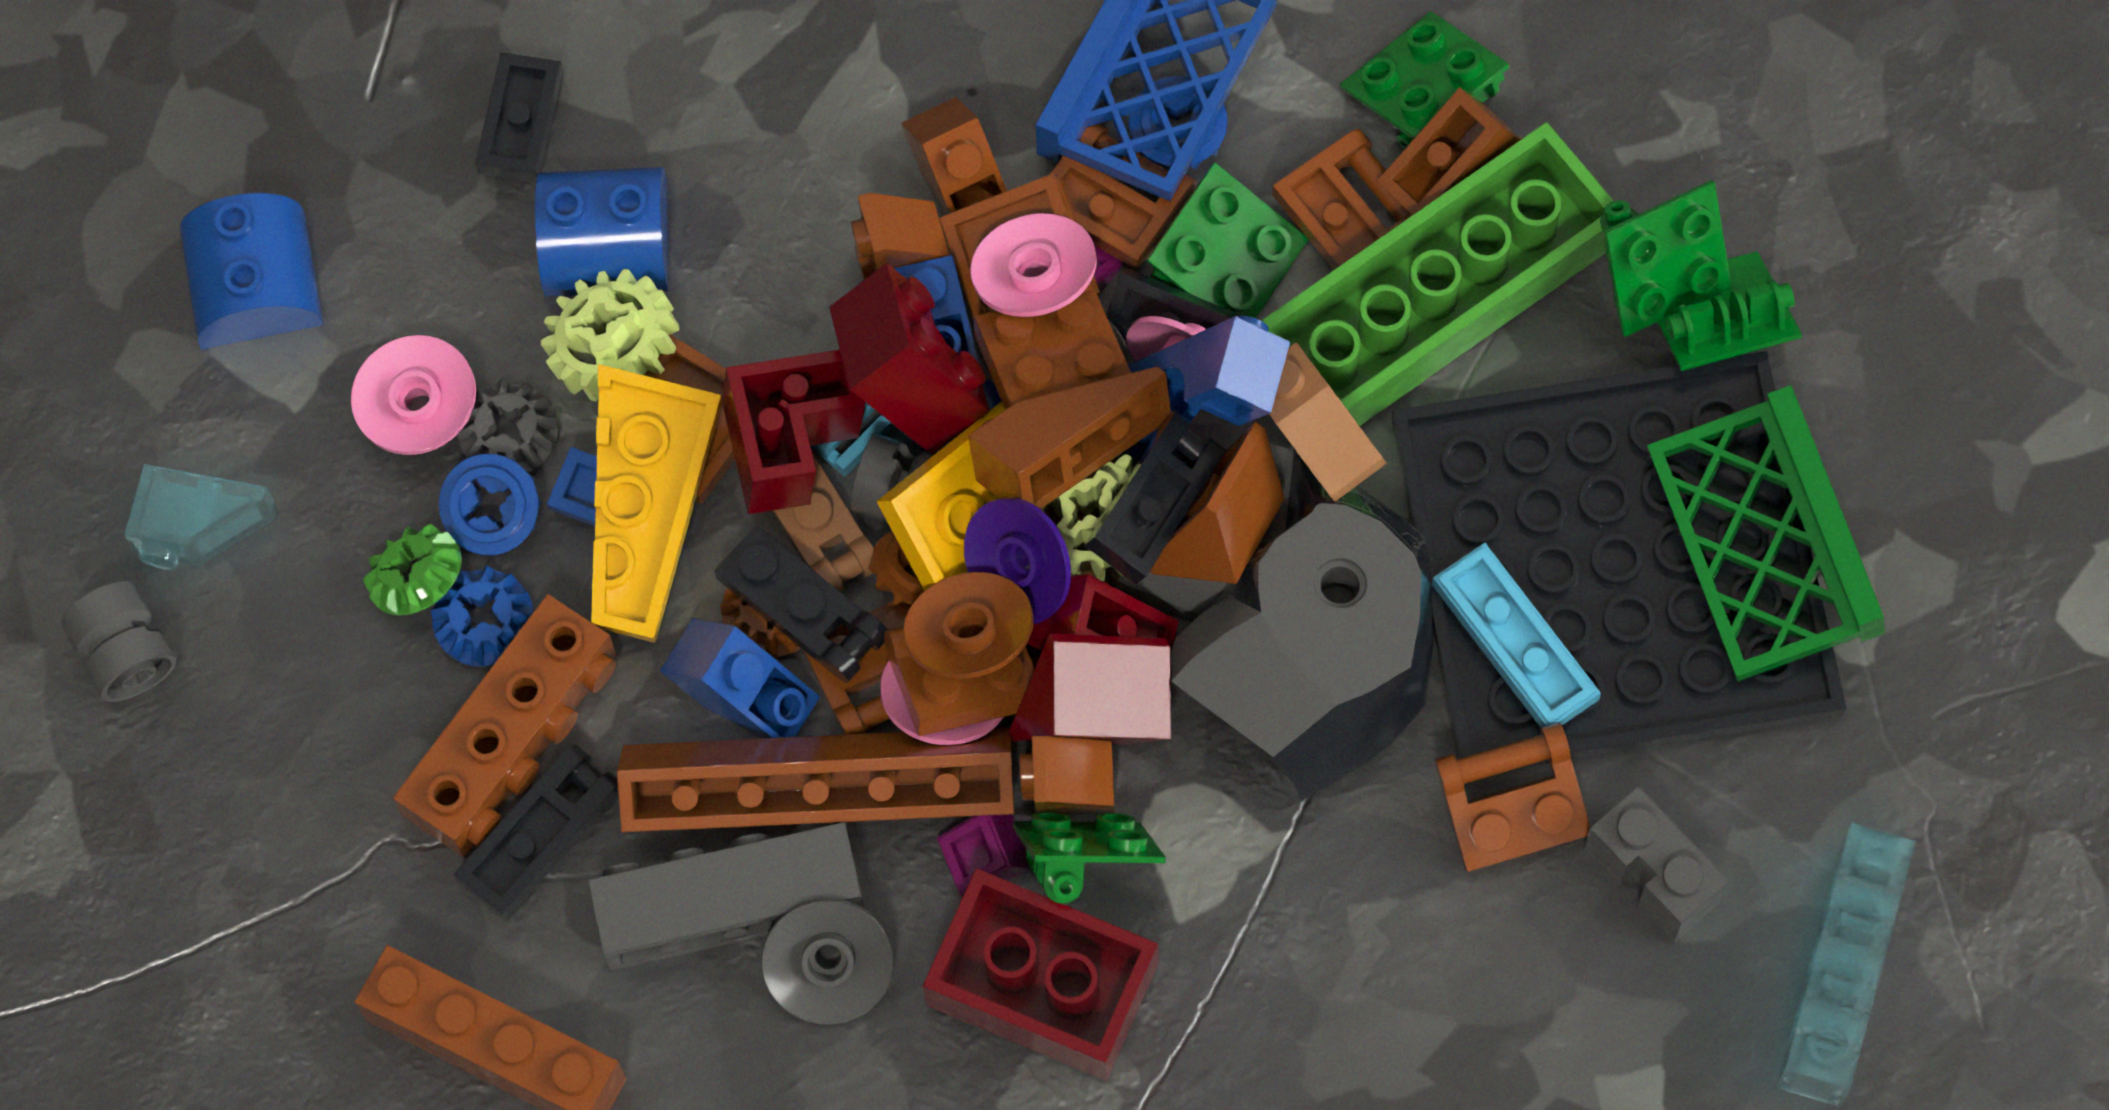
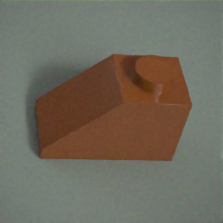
M1459 87L1376 182L1411 215H1414L1519 142L1521 138L1484 103Z

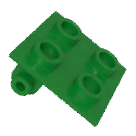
M1430 11L1339 85L1346 93L1402 131L1396 136V139L1404 150L1459 87L1483 103L1489 97H1494L1499 93L1498 85L1505 80L1503 73L1510 66L1509 63Z
M1214 162L1155 246L1146 262L1154 269L1150 275L1151 278L1172 287L1176 285L1184 292L1242 316L1256 318L1309 239Z
M1713 180L1640 214L1631 209L1628 202L1622 200L1610 202L1605 206V213L1600 218V224L1604 232L1609 274L1612 277L1615 294L1614 303L1618 311L1621 334L1624 337L1664 319L1666 315L1674 314L1676 306L1683 304L1688 306L1698 303L1731 287L1716 186Z
M1758 251L1727 259L1731 287L1698 303L1688 306L1684 304L1676 306L1674 314L1666 315L1664 319L1657 322L1681 371L1802 338V333L1788 309L1795 306L1794 294L1790 284L1787 282L1778 285L1772 279Z
M1039 812L1032 815V821H1013V828L1026 847V861L1029 868L1044 888L1047 896L1057 903H1069L1080 895L1083 889L1085 862L1166 863V856L1140 822H1135V818L1127 814L1102 813L1096 816V822H1074L1066 814Z

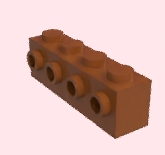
M547 594L394 795L393 800L401 815L463 858L474 844L479 846L500 823L501 815L498 812L512 793L516 795L522 794L533 782L540 767L537 760L551 742L559 744L572 730L578 717V712L575 710L588 692H599L612 676L616 667V661L613 659L617 654L610 635Z

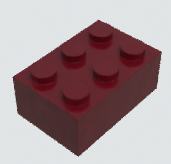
M976 868L923 983L925 1003L928 1007L1107 1081L1159 964V943L1062 903L1054 902L1048 897Z

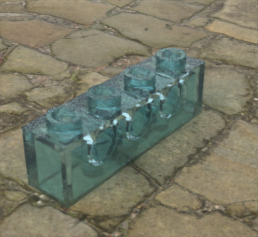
M1855 823L1850 824L1838 853L1777 1081V1089L1839 1107L1850 1091L1916 841Z

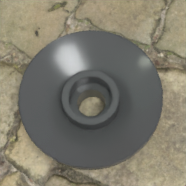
M831 898L804 902L786 912L771 928L762 954L764 980L776 1002L787 1012L799 1019L824 1025L845 1023L859 1018L870 1011L887 991L894 967L892 945L882 924L864 908L848 901ZM823 945H833L838 948L840 955L833 961H823L816 955V951Z

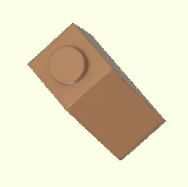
M1296 342L1290 346L1272 411L1269 415L1330 497L1337 501L1387 464V462Z

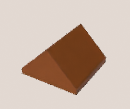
M1254 422L1225 451L1222 459L1151 568L1150 572L1152 574L1237 584L1285 499L1265 428Z

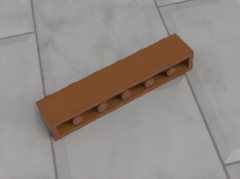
M995 727L979 739L958 745L931 744L918 740L905 732L623 745L617 768L621 831L640 832L1014 814L1012 740L1008 734L1010 727Z

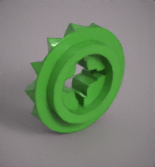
M431 523L423 527L419 532L407 526L402 537L397 541L393 542L385 539L386 550L382 554L368 558L372 571L363 578V582L369 591V598L381 611L391 615L417 613L436 603L452 587L461 568V551L448 532H440ZM417 558L419 561L412 565V572L409 573L408 582L402 573L409 569V562Z

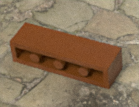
M386 945L354 1001L367 1022L541 1110H610L627 1080L617 1060L389 945Z

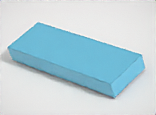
M1486 543L1433 577L1432 586L1540 727L1558 722L1563 725L1599 701L1600 691Z

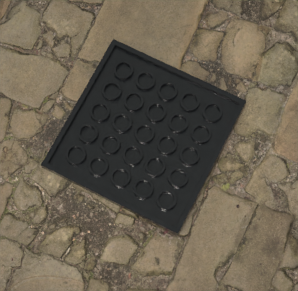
M1767 351L1739 355L1681 371L1679 366L1675 365L1395 409L1392 412V423L1412 525L1418 528L1425 536L1431 564V584L1433 577L1486 543L1600 691L1599 701L1562 725L1568 741L1571 760L1842 717L1845 714L1847 707L1833 647L1737 681L1647 447L1649 444L1768 401L1767 394L1776 390ZM1760 422L1736 431L1727 452L1759 464L1769 444L1762 423ZM1722 437L1706 443L1717 447ZM1690 448L1666 457L1673 477L1698 487L1712 457ZM1774 455L1768 469L1782 474ZM1721 461L1707 491L1740 504L1753 474ZM1763 479L1749 509L1781 522L1792 498L1788 489ZM1679 491L1687 510L1693 497ZM1702 501L1692 521L1695 534L1721 544L1734 514ZM1796 513L1791 526L1804 531L1799 516ZM1743 519L1730 549L1762 562L1776 532ZM1785 536L1772 563V567L1804 580L1813 562L1811 547ZM1701 549L1709 568L1715 554ZM1724 559L1714 584L1719 593L1743 602L1757 572ZM1766 576L1752 607L1785 620L1799 590ZM1816 577L1813 584L1819 586L1818 578ZM1432 586L1433 633L1458 759L1540 735L1541 727ZM1808 594L1794 625L1815 634L1829 630L1823 600ZM1724 607L1732 626L1738 612ZM1747 617L1736 639L1744 660L1771 651L1780 630ZM1789 635L1784 646L1801 639ZM1547 759L1524 767L1548 764L1549 761Z

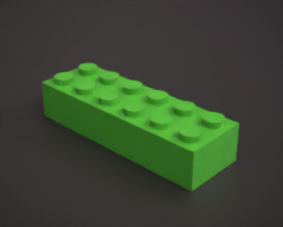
M1546 122L1264 318L1262 322L1269 327L1268 332L1290 341L1289 347L1296 342L1357 424L1361 426L1606 253V244L1600 218L1605 213V206L1613 202V199Z

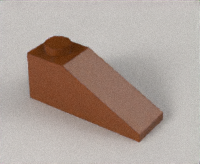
M1153 367L1015 403L968 435L976 481L997 498H1019L1042 509L1159 428L1171 413L1166 373L1159 367Z

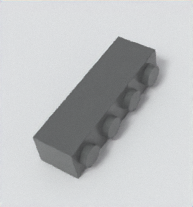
M845 822L834 825L832 823L800 824L793 829L794 834L769 839L766 834L745 835L731 841L730 848L705 853L704 849L701 848L683 849L666 857L667 862L643 868H641L639 863L635 862L621 863L606 868L602 872L603 877L588 881L603 955L610 971L767 936L777 920L797 905L811 900L840 899L864 908Z

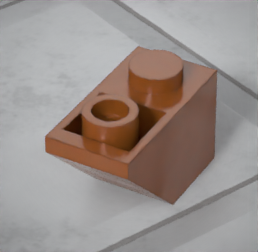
M957 97L901 123L920 172L944 216L1007 191L978 117Z
M876 193L858 196L861 219L850 221L856 243V246H854L863 280L886 263L896 268L950 256L934 201Z
M1032 736V753L1020 754V780L1023 800H1034L1036 813L1056 812L1066 815L1114 813L1111 741Z

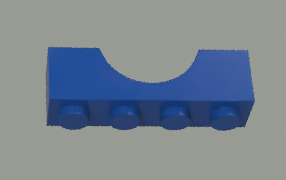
M1234 316L1129 364L1128 367L1131 373L1153 367H1159L1163 370L1167 378L1171 412L1177 411L1188 421L1192 422L1197 413L1202 409L1237 426H1241L1271 413L1290 341L1268 332L1269 327L1256 318ZM1157 429L1121 454H1127L1132 459L1139 461L1152 442V437Z

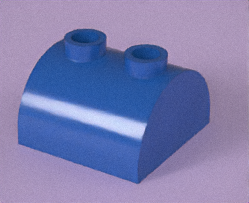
M664 167L538 173L535 190V229L539 275L544 297L578 295L575 287V282L581 279L588 287L597 285L598 272L605 271L611 281H616L623 269L630 270L636 281L646 275L652 280L658 290L669 291L667 176Z
M239 194L205 203L189 212L180 223V235L197 340L201 350L324 325L305 213L298 202L277 194Z

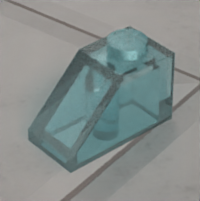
M144 464L124 535L136 555L140 556L139 559L147 565L165 570L176 569L178 563L199 567L274 521L278 507L265 486Z

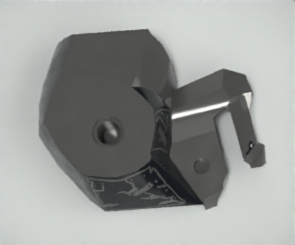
M1269 440L1285 499L1237 584L1161 576L1149 572L1143 580L1135 585L1113 567L1105 569V580L1108 585L1165 614L1191 622L1175 638L1170 655V694L1173 682L1274 757L1295 786L1303 801L1360 768L1392 744L1426 705L1433 652L1431 564L1425 536L1418 528L1358 485L1340 499L1334 501L1293 446L1289 448ZM1178 452L1172 454L1188 466L1190 461Z

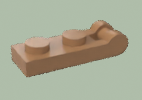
M812 452L816 475L811 504L773 510L772 513L801 560L838 591L842 592L844 591L843 583L862 573L867 578L874 574L868 569L874 548L866 536L863 535ZM843 542L848 552L829 562L823 552Z

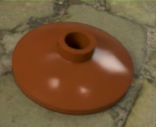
M962 573L935 583L914 601L905 618L904 639L913 660L926 671L951 679L976 678L999 670L1020 654L1028 643L1033 630V611L1027 595L1013 581L992 573Z

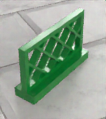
M1792 385L1768 393V401L1647 445L1737 681L1858 637L1861 642L1886 634L1883 613ZM1760 422L1762 423L1769 444L1759 464L1727 452L1736 431ZM1722 437L1717 447L1706 443ZM1691 448L1712 458L1697 487L1673 477L1666 457ZM1774 455L1782 474L1768 469ZM1721 461L1753 474L1740 504L1707 491ZM1763 479L1788 489L1792 500L1781 522L1749 509ZM1679 491L1693 497L1687 510ZM1702 501L1734 514L1721 544L1695 534L1692 521ZM1796 513L1799 516L1804 531L1791 526ZM1743 519L1776 532L1762 562L1730 549ZM1785 536L1810 546L1815 558L1804 580L1772 567V563ZM1701 549L1715 554L1709 568ZM1724 559L1757 572L1743 602L1719 593L1716 589L1714 580ZM1819 571L1828 590L1813 584ZM1766 576L1799 590L1785 620L1752 607ZM1809 594L1833 604L1841 625L1815 634L1794 625ZM1724 607L1738 612L1732 626ZM1747 617L1780 630L1771 651L1744 660L1736 639ZM1789 635L1801 639L1784 646Z

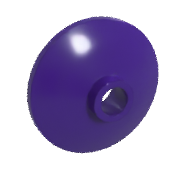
M999 498L978 509L968 524L964 539V558L967 572L997 574L1016 583L1025 592L1030 601L1034 624L1040 623L1056 614L1067 598L1071 582V565L1068 550L1056 525L1037 506L1019 498Z

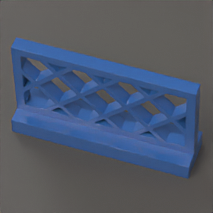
M1105 0L1035 125L1037 155L1056 163L1059 162L1062 156L1068 157L1171 202L1274 12L1277 0H1238L1257 9L1250 22L1225 29L1216 7L1236 0H1186L1170 6L1167 0ZM1157 1L1160 9L1151 11ZM1207 10L1215 32L1184 42L1175 19ZM1166 22L1174 45L1142 54L1136 39L1140 30ZM1240 40L1234 50L1231 42ZM1221 46L1228 62L1224 70L1198 78L1190 55ZM1129 50H1131L1133 57L1124 60ZM1180 58L1189 81L1157 91L1148 68ZM1139 71L1148 94L1115 103L1109 88L1113 79ZM1213 89L1207 100L1204 91ZM1195 95L1201 110L1197 120L1171 127L1163 104ZM1102 99H1104L1106 107L1097 109ZM1153 107L1162 130L1130 140L1121 117ZM1112 120L1120 140L1119 144L1100 150L1079 142L1087 127ZM1186 138L1180 149L1177 141ZM1168 144L1174 162L1164 178L1142 169L1136 153ZM1126 157L1128 162L1121 160L1119 158Z

